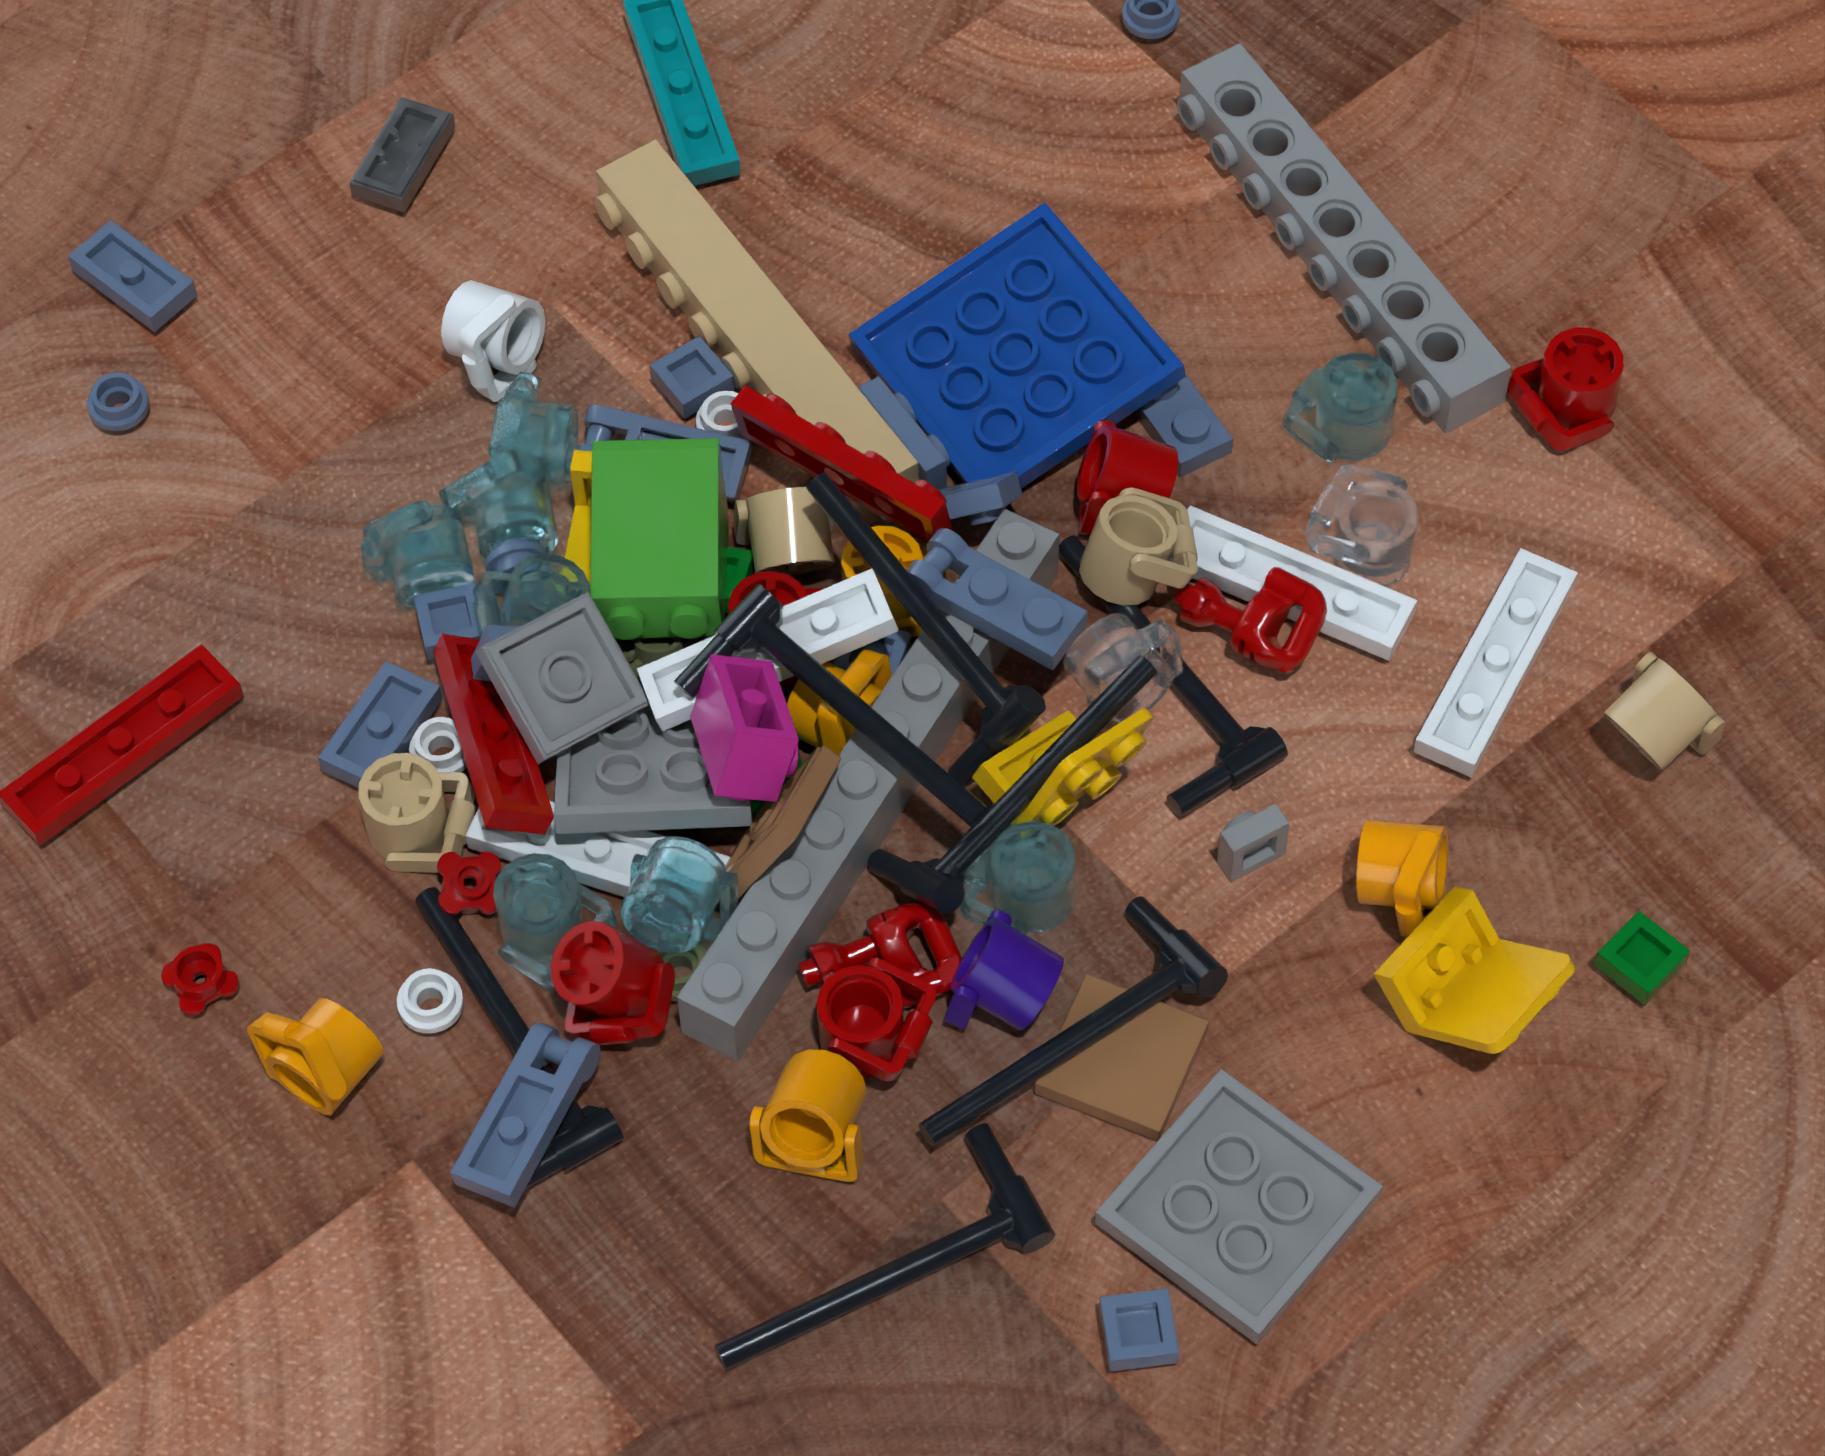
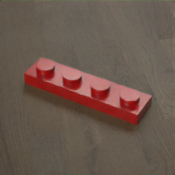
M745 385L730 403L742 436L814 478L826 472L845 496L925 543H928L940 528H947L953 531L946 505L947 501L937 488L924 480H917L913 483L896 473L895 468L888 460L874 451L868 450L863 454L849 446L841 434L828 424L823 422H817L815 425L799 417L793 407L781 397L772 393H768L765 397Z
M442 633L433 650V654L485 827L509 832L517 831L545 835L554 819V813L539 766L492 681L473 679L471 657L480 639Z
M200 644L0 790V802L39 846H42L244 697L241 685Z

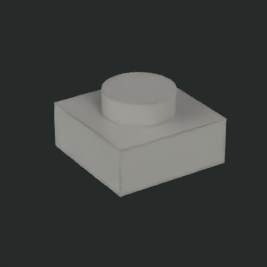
M1273 804L1258 813L1254 811L1244 812L1233 818L1224 827L1223 831L1220 832L1217 864L1230 883L1285 855L1289 822L1278 806Z

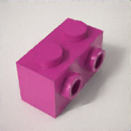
M711 654L690 717L714 795L728 797L736 801L752 799L777 802L785 777H791L796 770L799 739L773 662Z

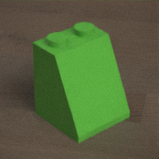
M719 438L593 441L591 597L613 637L621 640L658 637L693 639L716 635L714 630L724 620L729 537V514Z

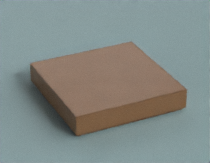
M825 745L821 748L817 747L795 770L794 774L783 783L777 802L766 801L756 811L752 818V826H748L712 887L714 888L712 893L731 907L796 840L842 759Z
M1086 974L1059 1033L1128 989ZM1158 1001L1037 1079L1035 1094L1158 1141L1162 1136L1206 1037L1209 1020Z

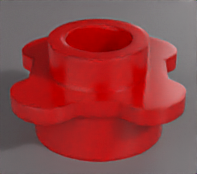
M451 851L439 858L436 868L438 873L443 876L438 904L445 913L450 915L458 913L469 915L481 911L483 914L490 915L499 910L503 902V896L497 890L496 875L500 872L501 861L494 853L484 851L477 857H461L456 852ZM472 878L475 880L476 886L474 888H467L464 885V880Z
M203 943L185 948L175 956L173 961L167 963L162 969L161 979L166 987L174 988L180 998L178 1003L180 1010L186 1015H199L204 1012L208 1003L220 996L230 997L238 990V976L235 972L226 970L221 960V951L215 944ZM197 976H206V980L203 983L198 984L194 982Z

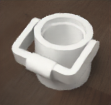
M473 280L464 282L454 291L446 305L441 327L443 346L448 354L462 358L471 385L491 401L499 402L536 369L537 363L535 358L540 350L545 332L544 309L539 301ZM491 367L500 371L494 376Z

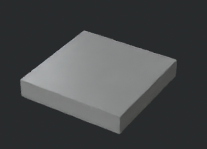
M589 592L502 635L475 651L537 764L571 748L650 704L643 688Z

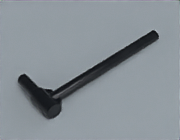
M821 473L807 485L806 489L986 706L981 711L982 726L980 728V736L948 769V773L966 787L973 780L972 776L982 763L1014 744L1046 710L1045 701L1032 687L1026 685L1003 687L827 473Z
M1072 535L1059 544V555L1082 580L1079 572L1080 560L1086 547L1077 536ZM1095 595L1222 743L1214 767L1167 795V802L1178 817L1184 816L1228 787L1236 789L1287 757L1286 745L1278 732L1272 727L1250 726L1244 730L1136 605H1119L1107 602Z
M757 584L714 630L716 636L674 680V683L693 699L699 691L711 654L732 657L735 653L740 655L741 653L757 652L762 647L971 828L977 826L988 812L989 808L785 634L779 628L783 624L782 609L784 607L760 584Z
M1138 655L988 809L984 819L977 826L970 828L941 859L935 858L926 862H909L884 849H877L870 855L868 860L870 871L899 885L904 894L940 912L951 913L958 909L965 895L963 873L1028 807L1058 764L1068 755L1092 741L1157 674L1156 668L1145 657Z
M430 887L425 889L416 897V904L513 1054L516 1055L530 1029L457 917L445 913L440 908L438 897L441 893L438 888ZM551 1062L541 1068L542 1071L553 1075L556 1073V1069ZM574 1098L525 1189L560 1169L567 1172L624 1139L623 1133L607 1107L600 1108L590 1105L581 1109Z
M1136 897L1128 904L1125 913L1160 948V969L920 1122L919 1128L921 1133L931 1146H935L1177 989H1180L1183 993L1200 994L1203 997L1216 994L1227 981V970L1186 930H1178L1145 897Z
M979 1124L970 1129L965 1135L967 1142L993 1187L992 1197L988 1205V1216L714 1345L724 1369L728 1370L999 1240L1003 1239L1007 1246L1022 1250L1024 1253L1037 1251L1050 1243L1055 1237L1053 1228L1025 1178L1017 1175L989 1124Z

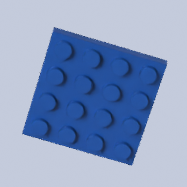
M1045 202L848 334L853 348L874 374L881 378L893 394L899 392L905 396L915 413L916 423L927 436L934 434L942 442L949 455V467L963 484L1016 471L1020 487L1023 488L1088 444L1097 422L1108 420L1117 424L1186 377L1184 364Z

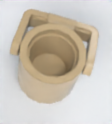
M806 487L772 490L756 494L746 500L735 501L733 526L736 542L741 545L751 544L755 573L775 571L794 576L820 571L835 564L831 532L834 529L835 523L808 492Z
M1132 487L1122 490L1119 496L1108 500L1100 509L1080 560L1079 572L1084 584L1095 595L1107 602L1119 605H1138L1149 600L1159 583L1175 588H1184L1198 571L1193 529L1190 526L1187 509L1178 501ZM1171 553H1172L1173 562L1168 561L1169 558H1170Z
M1653 652L1647 653L1635 667L1632 685L1603 713L1611 724L1646 759L1661 771L1688 745L1699 754H1706L1721 740L1726 724L1707 701L1682 676Z
M392 753L377 759L370 765L359 782L358 799L366 833L373 849L386 858L385 866L395 872L438 873L436 868L437 862L443 854L452 851L461 856L463 846L467 844L465 835L476 810L473 804L475 799L474 788L464 773L438 772L436 767L424 757L411 753ZM444 792H456L448 812ZM442 847L441 853H435L438 849Z

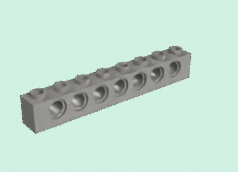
M1241 43L1182 71L1180 99L1177 100V109L1185 126L1191 131H1198L1209 145L1210 152L1217 165L1223 170L1229 169L1241 184L1248 203L1256 210L1261 209L1274 224L1276 234L1283 246L1288 250L1294 249L1308 266L1309 274L1315 285L1322 291L1328 290L1341 306L1343 316L1350 328L1357 333L1362 332L1375 348L1382 367L1389 374L1393 375L1396 373L1405 384L1418 411L1425 417L1431 416L1446 434L1504 403L1511 366Z

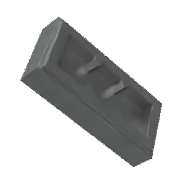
M401 97L350 180L349 184L352 195L405 213L456 127L454 114Z

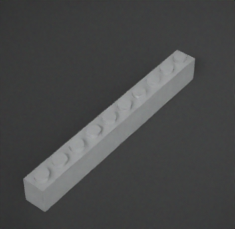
M1004 508L976 551L1049 589L1058 575L1059 534ZM959 575V577L957 578V580L955 581L954 584H956V582L959 580V578L961 577V575ZM939 609L993 674L1010 647ZM922 630L872 705V708L933 761H936L977 699V695ZM857 729L839 754V757L842 759L796 840L752 884L677 996L682 1033L739 1062L798 972V963L805 961L809 955L807 946L817 943L865 870L870 855L880 847L920 786L918 781Z

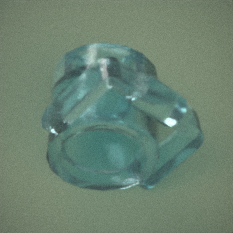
M1349 353L1346 355H1336L1323 369L1315 368L1292 393L1294 401L1283 417V425L1287 431L1328 462H1333L1337 457L1348 460H1362L1373 457L1386 448L1392 437L1398 381L1392 368L1384 361L1369 354ZM1316 404L1315 426L1313 427L1301 418L1300 415L1305 410H1310Z
M521 371L509 386L504 398H501L497 404L488 451L491 457L492 472L495 477L569 483L571 481L570 466L573 452L578 445L577 407L575 404L536 401L542 378L531 373Z
M518 450L506 451L439 491L446 515L475 522L480 554L485 559L498 544L511 538H524L538 543L545 549L546 555L555 549L559 541L548 480L554 477V469L545 458Z
M418 501L376 519L364 527V539L360 546L363 566L366 571L373 573L378 583H385L393 579L396 596L401 604L416 608L414 595L475 583L476 586L477 579L462 516L458 509L449 505H430L426 501Z
M547 553L527 556L516 564L512 573L485 572L473 588V609L479 637H482L487 625L522 626L586 592L590 594V584L585 573L574 562L560 555ZM494 593L504 594L500 609Z
M1029 821L1015 825L1010 824L965 871L964 882L968 886L965 890L963 902L960 905L961 912L966 917L984 925L993 910L1004 911L1013 919L1011 926L1025 935L1028 932L1037 933L1051 930L1066 920L1073 910L1076 896V856L1072 842L1063 831L1049 823ZM990 879L994 908L976 901L980 890L987 888Z
M673 836L659 839L649 848L646 856L635 854L630 869V887L621 903L620 916L623 924L637 940L650 948L667 953H682L692 950L702 938L715 941L738 906L737 873L727 872L724 863L716 853L700 842L686 837ZM720 900V919L711 918Z
M533 853L518 857L507 864L495 880L493 898L500 933L504 943L498 950V954L507 964L543 987L555 988L552 983L551 964L548 967L543 965L552 962L554 950L561 938L574 926L584 923L582 906L597 915L592 921L603 922L614 928L617 926V918L611 903L578 883L575 873L564 861L552 855Z

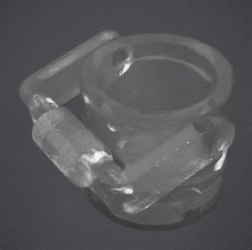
M1354 464L1340 467L1331 483L1324 487L1309 513V522L1305 528L1309 549L1314 553L1332 557L1334 566L1382 586L1388 587L1400 581L1408 572L1411 564L1419 519L1416 502L1406 491L1408 488L1407 482L1397 475ZM1336 518L1334 537L1324 534Z
M1122 613L1110 614L1085 629L1068 649L1063 661L1066 672L1085 692L1088 707L1138 655L1145 657L1153 664L1157 674L1110 721L1115 725L1144 707L1148 711L1153 708L1166 694L1172 685L1173 679L1183 673L1180 637L1174 629L1165 621L1157 620L1139 630L1130 618Z

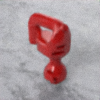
M1273 567L1268 572L1263 587L1250 599L1244 611L1227 603L1219 586L1206 577L1199 578L1195 586L1187 583L1184 588H1178L1174 597V603L1183 608L1180 613V620L1195 627L1215 624L1232 633L1230 644L1235 652L1264 667L1277 669L1282 674L1292 673L1294 667L1300 665L1306 659L1325 622L1328 611L1326 599L1322 591L1313 584L1280 567ZM1295 605L1301 606L1302 612L1285 645L1281 647L1277 641L1280 628L1290 608Z
M918 901V903L903 904L870 917L866 921L868 936L845 945L829 941L808 945L810 959L798 963L802 979L806 987H810L818 983L822 986L829 976L845 967L866 965L870 962V959L879 958L932 984L936 990L937 997L950 990L953 976L962 957L947 921L941 912ZM919 929H922L937 964L935 970L929 971L924 968L909 944V937ZM901 990L904 1008L918 1004L919 998Z

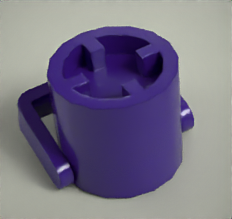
M993 910L987 922L970 943L955 971L950 988L954 995L943 1021L966 1030L975 1008L979 1006L1019 1031L1025 1029L1035 1019L1052 993L1062 971L1064 958L1012 927L1013 919L1009 914L1001 910Z

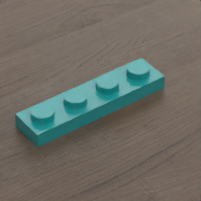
M623 0L624 15L676 165L693 186L740 175V160L683 0Z

